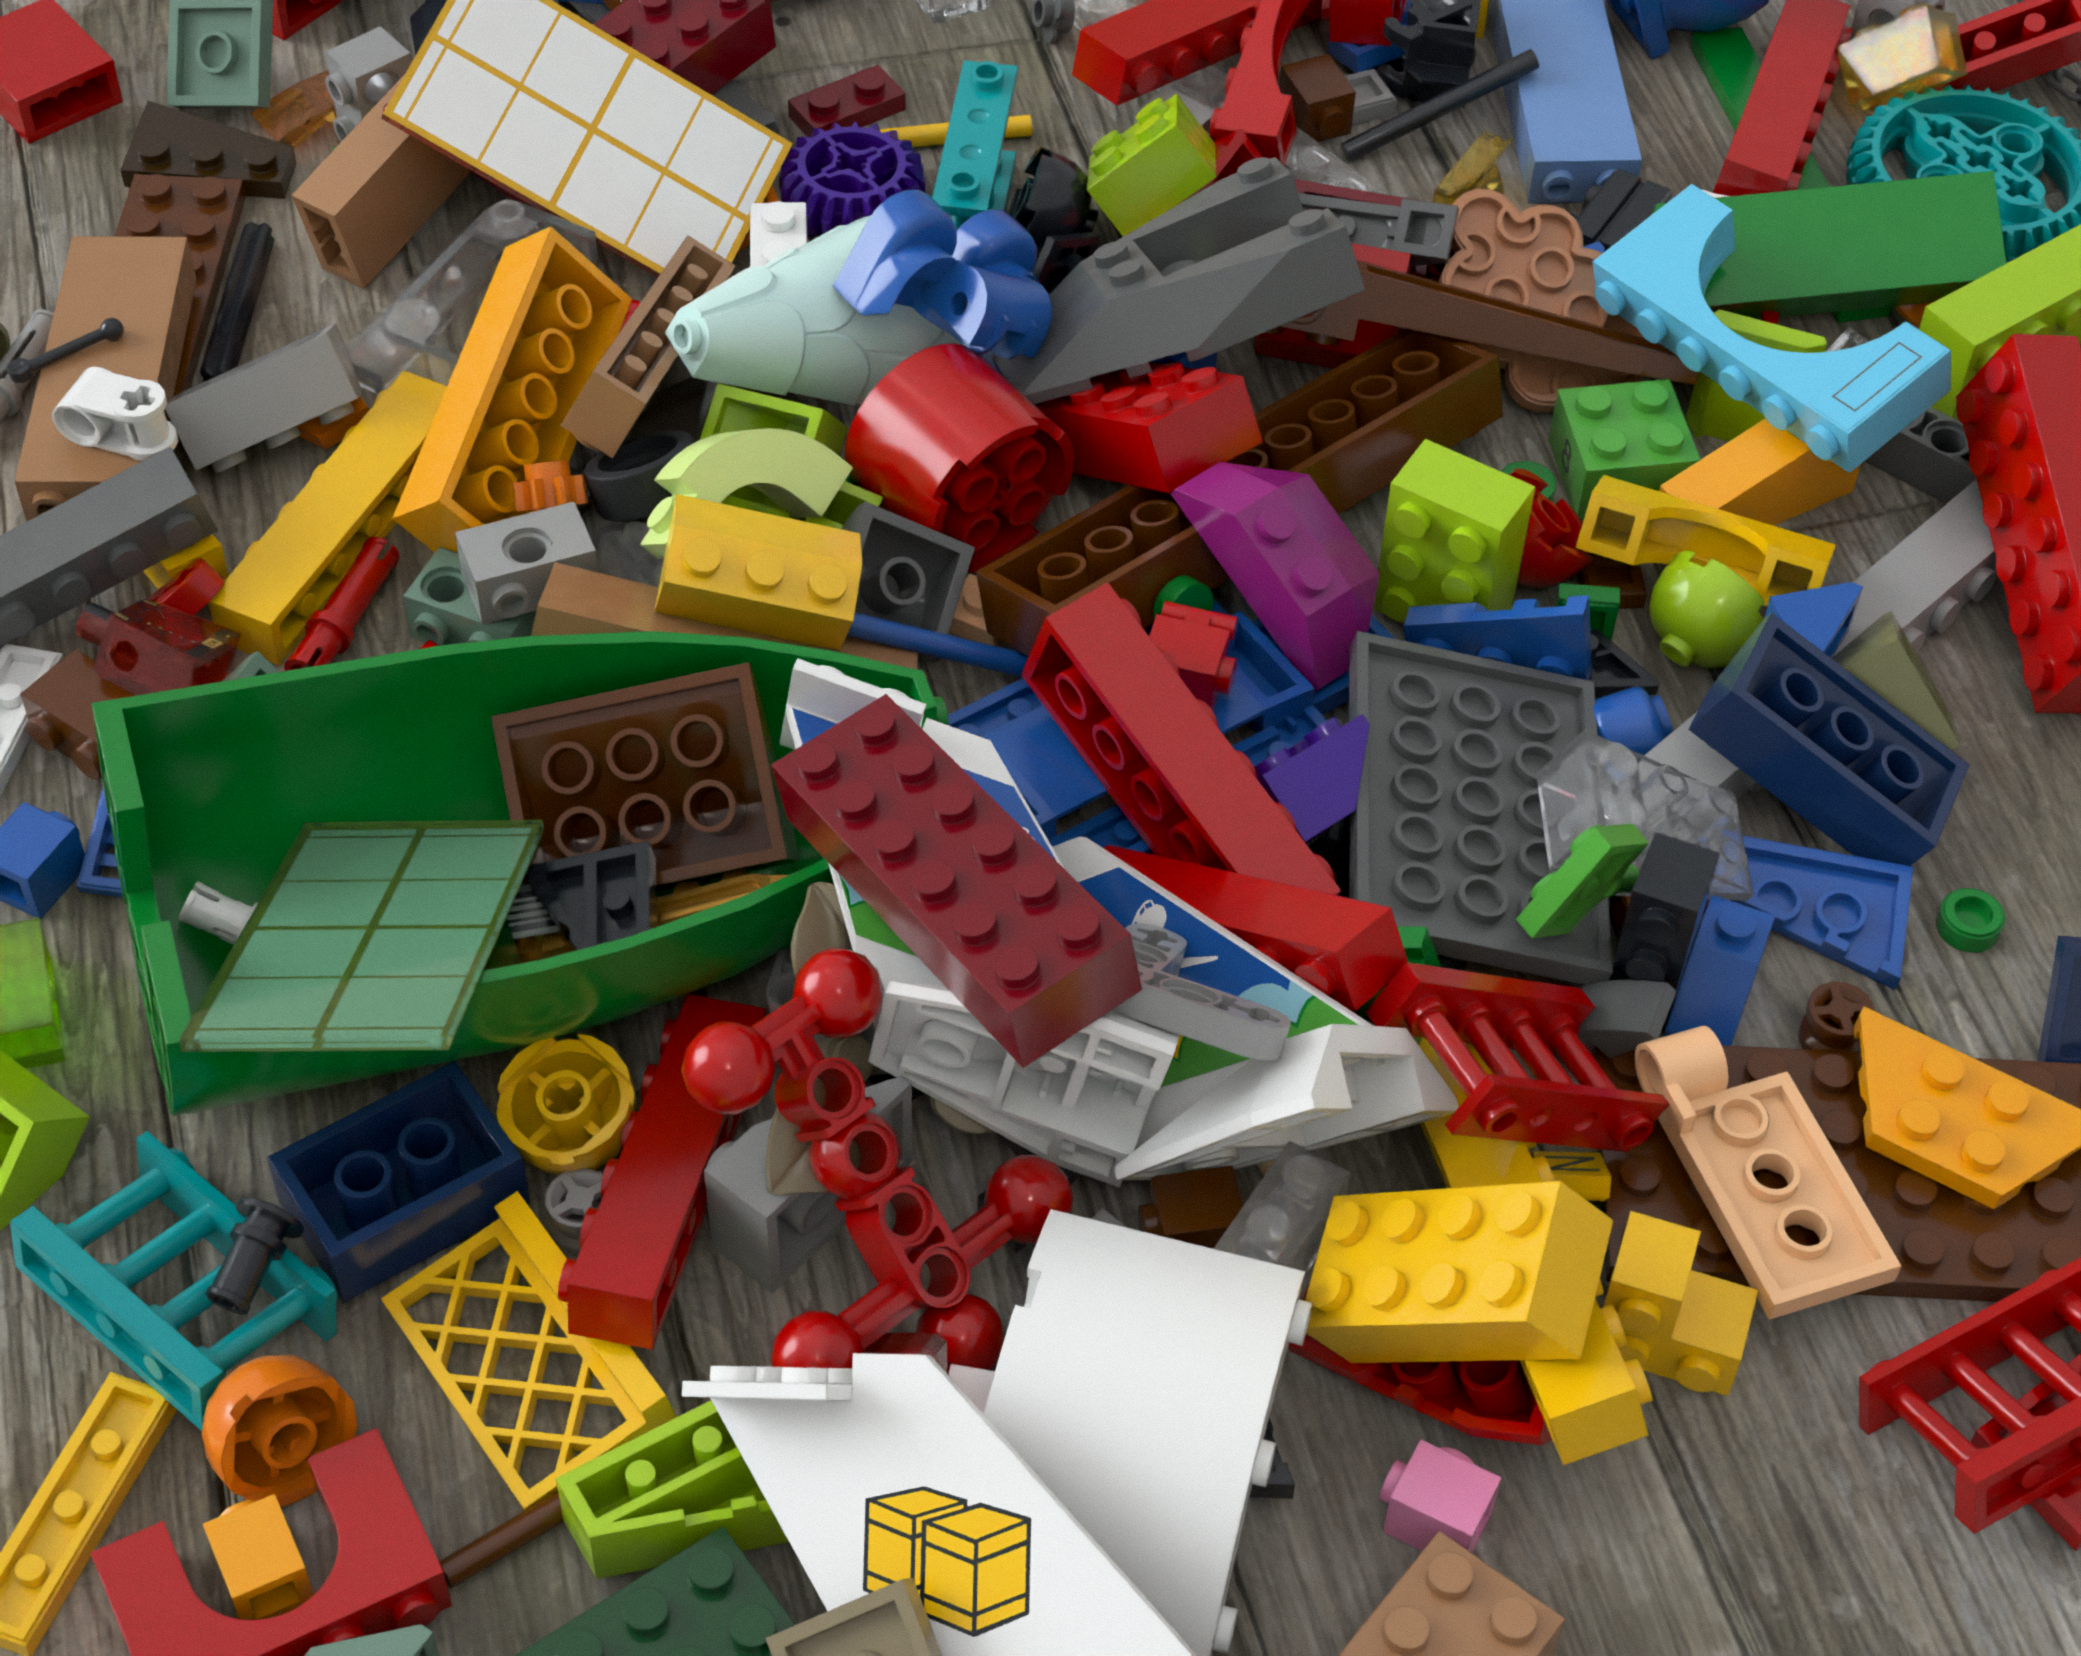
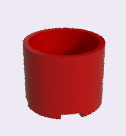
M947 343L932 346L913 354L894 367L877 383L863 401L852 421L846 440L845 461L853 467L849 475L860 488L883 497L882 509L974 546L975 549L968 568L969 573H974L1031 541L1039 533L1032 525L1046 509L1054 494L1057 496L1066 494L1074 468V450L1067 434L980 355L965 345Z

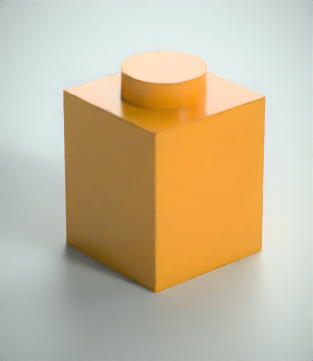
M275 1494L258 1501L247 1500L236 1503L227 1508L218 1518L203 1523L213 1555L239 1619L261 1620L276 1617L299 1607L314 1595L305 1565Z

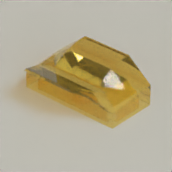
M1484 130L1435 188L1433 203L1453 205L1463 193L1474 189H1491L1504 195V185L1499 171V164L1505 149L1514 138L1501 140L1499 135Z

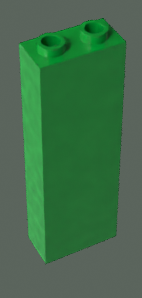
M1994 171L1715 198L1733 210L1736 250L1715 271L1706 288L1704 299L1713 313L1720 309L1754 319H1760L1762 311L1779 312L1780 317L1935 302L2007 264ZM1666 203L1655 204L1653 214Z

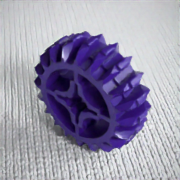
M857 121L851 127H841L834 122L831 130L824 131L820 128H814L811 138L797 137L796 147L790 148L781 166L779 189L781 202H806L807 236L812 237L824 234L838 225H848L860 218L871 216L880 204L890 196L902 191L921 190L926 193V178L924 177V166L921 162L920 154L913 151L911 141L899 140L896 130L882 133L878 123L869 128L859 127Z

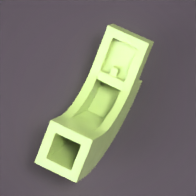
M764 428L711 435L683 449L663 467L654 479L672 496L663 499L650 514L647 521V526L650 530L640 545L657 559H664L676 494L721 503L733 491L743 486H749L768 496L794 518L822 517L853 467L824 444L811 437L789 430Z

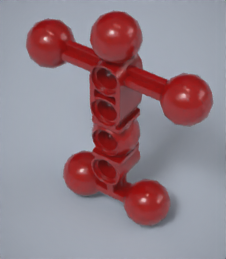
M829 948L816 953L797 973L792 995L793 999L751 1027L738 1022L724 1021L705 1027L686 1047L681 1069L687 1092L702 1107L719 1114H738L757 1105L772 1086L775 1062H778L783 1071L775 1086V1102L778 1110L787 1121L799 1126L801 1129L795 1133L799 1142L812 1141L809 1160L814 1176L828 1192L841 1197L835 1202V1205L839 1211H846L845 1223L849 1234L879 1284L838 1315L828 1311H807L788 1320L774 1338L770 1359L772 1367L852 1368L853 1353H864L863 1350L917 1309H925L918 1318L914 1339L919 1355H931L947 1374H949L951 1364L992 1370L999 1360L1006 1333L1000 1313L987 1300L967 1292L971 1283V1269L1010 1239L1021 1244H1036L1050 1209L1071 1214L1074 1195L1068 1176L1056 1163L1037 1155H1020L1001 1164L988 1180L984 1199L985 1206L951 1231L931 1195L924 1187L912 1181L911 1178L916 1175L911 1166L899 1167L901 1148L896 1132L882 1116L869 1111L876 1104L872 1097H865V1083L861 1072L853 1063L844 1058H825L813 1038L814 1035L819 1033L829 1038L847 1039L863 1032L870 1026L881 1012L885 991L879 971L865 955L849 949ZM817 1077L822 1081L826 1090V1100L822 1108L816 1102L813 1094L814 1083ZM853 1139L857 1142L861 1151V1161L858 1169L852 1165L849 1157V1147ZM888 1201L891 1202L896 1212V1222L892 1230L888 1227L885 1220V1208ZM924 1262L930 1271V1284L927 1291L923 1288L920 1280V1271Z

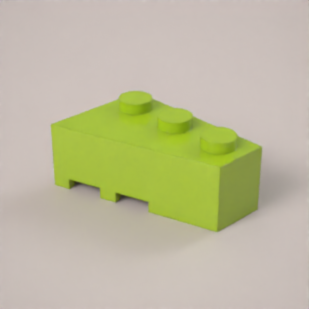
M711 1400L556 1478L563 1521L596 1579L656 1568L724 1526L741 1551L789 1542Z

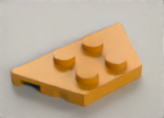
M1865 1006L1862 1008L1854 1025V1038L1860 1039L1862 1066L1858 1072L1860 1096L1867 1106V1111L1863 1117L1865 1145L1867 1148L1992 1209H1996L2018 1195L2026 1183L2038 1182L2057 1170L2064 1159L2081 1149V1109Z

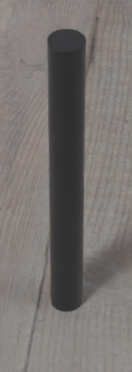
M1529 49L1341 143L1342 152L1350 163L1538 69V59L1533 50Z

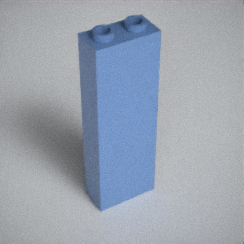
M1489 0L1488 16L1498 64L1529 49L1533 50L1539 62L1538 69L1503 86L1527 203H1582L1588 190L1594 183L1602 186L1613 171H1616L1618 168L1639 176L1642 158L1604 1Z

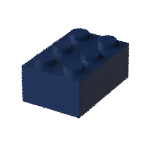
M455 1061L267 1156L279 1203L284 1210L292 1214L304 1226V1231L301 1235L302 1239L321 1269L332 1280L337 1294L343 1303L487 1227L500 1218L494 1206L516 1191L519 1192L527 1205L530 1204L522 1156Z

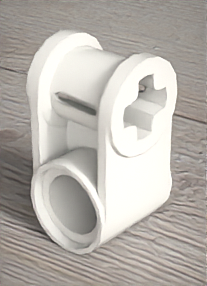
M101 367L87 368L52 412V421L56 428L71 442L83 447H95L126 455L137 461H143L170 446L174 450L178 443L176 428L171 422L166 420L164 409L167 405L165 391L160 384L151 380H139L112 373Z

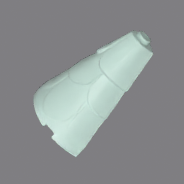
M871 216L860 218L848 225H838L799 248L792 247L761 267L752 266L742 270L681 307L665 331L666 336L693 378L783 396L790 392L849 405L862 404L872 389L887 373L913 354L940 344L961 343L947 332L926 320L912 307L894 304L887 315L863 316L833 287L836 278Z

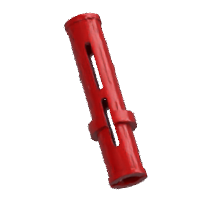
M380 537L366 539L358 556L324 608L315 611L304 626L306 635L292 656L285 662V671L301 669L302 666L305 667L306 665L313 667L331 664L337 654H342L349 648L355 637L354 627L391 570L396 567L400 560L399 552L393 544L384 557L378 560L377 556L387 540Z

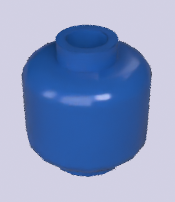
M1639 686L1631 687L1595 699L1593 710L1597 721L1599 760L1604 769L1613 776L1623 774L1673 732L1660 695L1650 697L1644 688Z

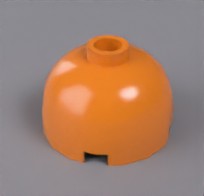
M268 1355L257 1357L239 1365L220 1381L207 1402L202 1423V1439L205 1454L212 1469L233 1493L243 1496L246 1501H258L275 1494L280 1506H288L316 1492L307 1458L354 1438L358 1423L353 1400L325 1369L295 1355Z

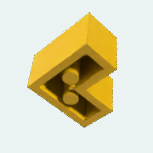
M1630 1211L1603 1307L1611 1304L1614 1306L1623 1327L1628 1347L1619 1351L1624 1362L1637 1358L1643 1371L1676 1380L1682 1386L1693 1391H1712L1729 1396L1742 1359L1758 1290L1691 1270L1701 1231Z

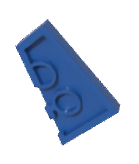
M1589 595L1568 596L1566 606L1540 608L1537 598L1515 600L1511 610L1488 611L1477 602L1409 607L1403 625L1405 641L1584 680H1590Z
M1720 832L1716 844V852L1720 853V857L1710 888L1711 896L1721 897L1775 915L1772 930L1896 990L1901 979L1913 874L1912 866Z

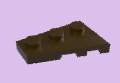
M147 100L121 167V175L124 187L131 186L134 174L243 179L246 196L285 199L297 162L293 146Z

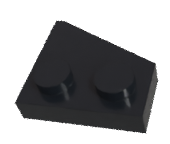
M649 841L529 865L526 871L525 878L531 889L575 951L633 936L657 927L656 856Z

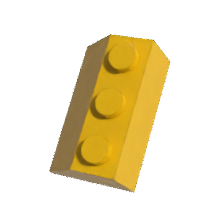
M676 494L654 612L840 651L854 621L862 570L860 533Z

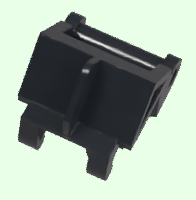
M1416 0L1410 4L1407 13L1406 23L1410 26L1400 24L1394 17L1385 19L1383 35L1387 40L1402 48L1405 52L1402 55L1400 70L1403 72L1395 71L1389 64H1381L1379 66L1378 75L1392 93L1402 99L1408 96L1414 102L1423 103L1469 80L1471 66L1475 62L1476 50L1474 43L1481 0Z

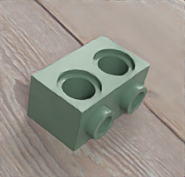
M441 547L437 549L403 595L410 637L418 639L424 644L429 640L440 646L526 637L532 634L536 611L482 625L463 580L458 553Z

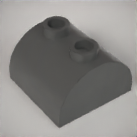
M868 502L860 504L851 513L842 527V530L860 533L862 570L855 612L948 635L975 547ZM918 653L919 658L929 662L940 660L937 657Z

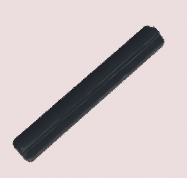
M250 222L242 230L200 368V375L203 377L202 382L238 367L275 241L271 236L272 228L266 223L257 225Z

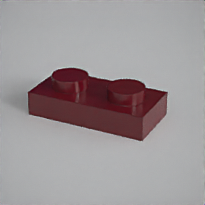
M879 65L861 70L788 100V117L810 138L814 128L828 131L832 129L834 122L841 127H851L857 121L859 127H864L906 110V93Z

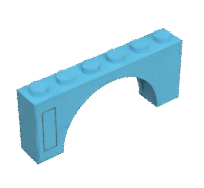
M1693 184L1689 185L1592 261L1595 280L1594 294L1603 310L1613 316L1619 315L1635 326L1646 340L1654 344L1660 343L1679 356L1687 368L1694 372H1702L1721 385L1723 390L1732 399L1737 401L1743 400L1762 413L1773 427L1778 430H1787L1806 443L1817 457L1826 461L1831 460L1848 473L1857 468L1951 390V350L1906 321L1889 333L1868 343L1843 350L1821 353L1788 352L1769 348L1747 340L1725 326L1707 305L1704 294L1717 268L1736 250L1733 210Z

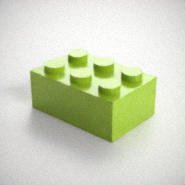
M1425 439L1390 485L1378 567L1380 576L1373 610L1402 623L1405 622L1409 607L1477 602L1488 611L1511 610L1536 486Z

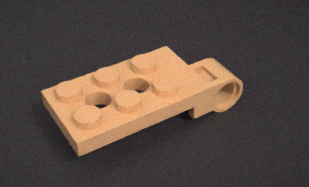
M1699 1026L1638 1044L1635 1050V1067L1642 1091L1645 1093L1662 1094L1670 1104L1658 1117V1120L1750 1287L1758 1290L1757 1299L1769 1320L1896 1281L1901 1269L1900 1262L1788 1071L1726 1089L1729 1079L1726 1056L1719 1039L1707 1026ZM1760 1169H1768L1773 1173L1781 1174L1787 1181L1788 1186L1781 1189L1765 1187L1755 1179L1753 1172ZM1791 1225H1800L1806 1229L1813 1230L1818 1235L1820 1243L1813 1246L1800 1245L1789 1238L1785 1228Z

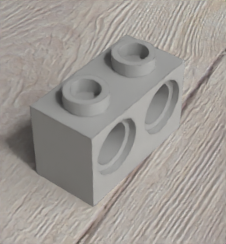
M381 26L325 51L329 75L326 76L325 82L328 92L334 100L337 118L333 120V127L340 142L400 80L412 63L411 53Z

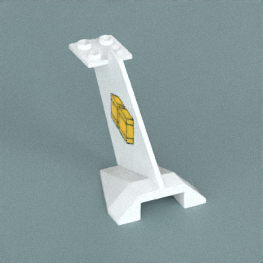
M853 1353L852 1368L710 1366V1381H682V1397H710L827 1611L899 1580L913 1578L942 1656H1197L931 1355Z

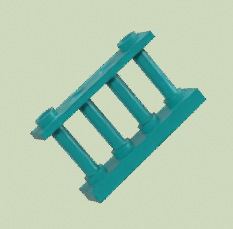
M963 61L932 196L951 216L957 230L973 215L983 211L1001 209L1007 213L1016 170V151L1002 150L1018 76V66L997 64L991 61Z
M146 1131L136 1138L139 1178L69 1225L61 1222L55 1225L34 1206L10 1220L15 1266L202 1431L207 1402L220 1381L226 1377L225 1372L281 1331L300 1319L325 1342L337 1334L336 1300L338 1295L332 1280L322 1269L316 1266L308 1267L286 1248L281 1260L272 1261L260 1284L276 1300L210 1348L204 1346L196 1348L177 1330L214 1305V1303L206 1298L205 1293L208 1287L212 1285L222 1264L161 1307L156 1304L148 1306L130 1289L203 1238L223 1255L227 1256L234 1242L229 1236L235 1223H244L246 1218L239 1214L234 1203L194 1170L190 1160L183 1152L177 1148L168 1149ZM157 1199L181 1218L176 1224L114 1266L109 1263L101 1265L84 1250L85 1247Z

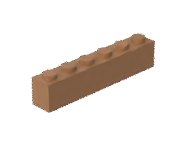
M687 235L591 373L562 422L561 427L573 433L575 438L585 447L601 451L613 458L679 357L665 334L674 316L681 307L726 281L736 265Z

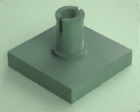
M170 0L167 106L178 109H270L273 0Z

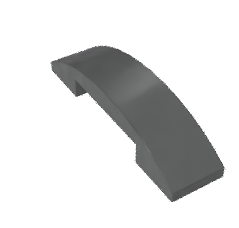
M1298 193L1303 211L1310 209L1324 210L1328 208L1346 225L1351 243L1411 253L1410 265L1448 263L1459 208L1456 205L1402 198L1400 207Z

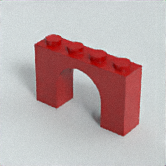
M372 1429L307 1458L317 1494L338 1539V1552L333 1569L322 1587L305 1603L285 1614L268 1619L243 1620L222 1615L204 1604L197 1597L188 1582L164 1521L90 1552L131 1656H305L311 1647L419 1624L425 1626L433 1621L440 1611L451 1607L452 1603L444 1571L378 1429Z

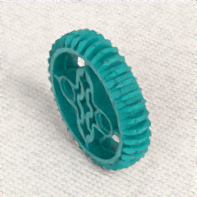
M1949 84L1942 88L1941 91L1925 86L1921 94L1907 90L1903 99L1891 97L1887 106H1877L1873 115L1866 116L1864 124L1860 126L1857 136H1854L1846 162L1848 167L1846 172L1847 185L1893 181L1883 165L1882 158L1895 148H1898L1904 154L1906 161L1904 170L1909 179L1994 171L2006 263L2081 224V140L2079 139V129L2065 128V117L2049 116L2048 107L2035 108L2030 105L2029 98L2019 101L2011 98L2009 91L2004 95L1991 93L1989 87L1984 91L1972 90L1968 84L1962 90H1954ZM2042 169L2058 185L2066 202V205L2056 213H2053L2045 206L2044 196L2046 191L2044 185L2037 179Z

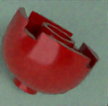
M1516 468L1509 474L1510 476L1536 486L1517 583L1533 588H1547L1559 585V583H1563L1577 574L1594 558V556L1589 555L1590 552L1575 548L1583 522L1563 498L1554 504L1540 493L1548 486L1543 479L1526 469Z

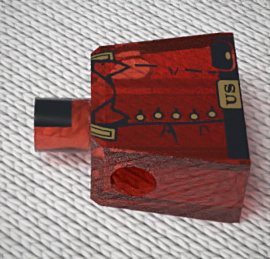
M142 599L118 612H113L98 604L90 603L83 610L76 626L77 637L100 646L94 664L96 674L135 695L223 681L228 676L241 637V633L149 599Z

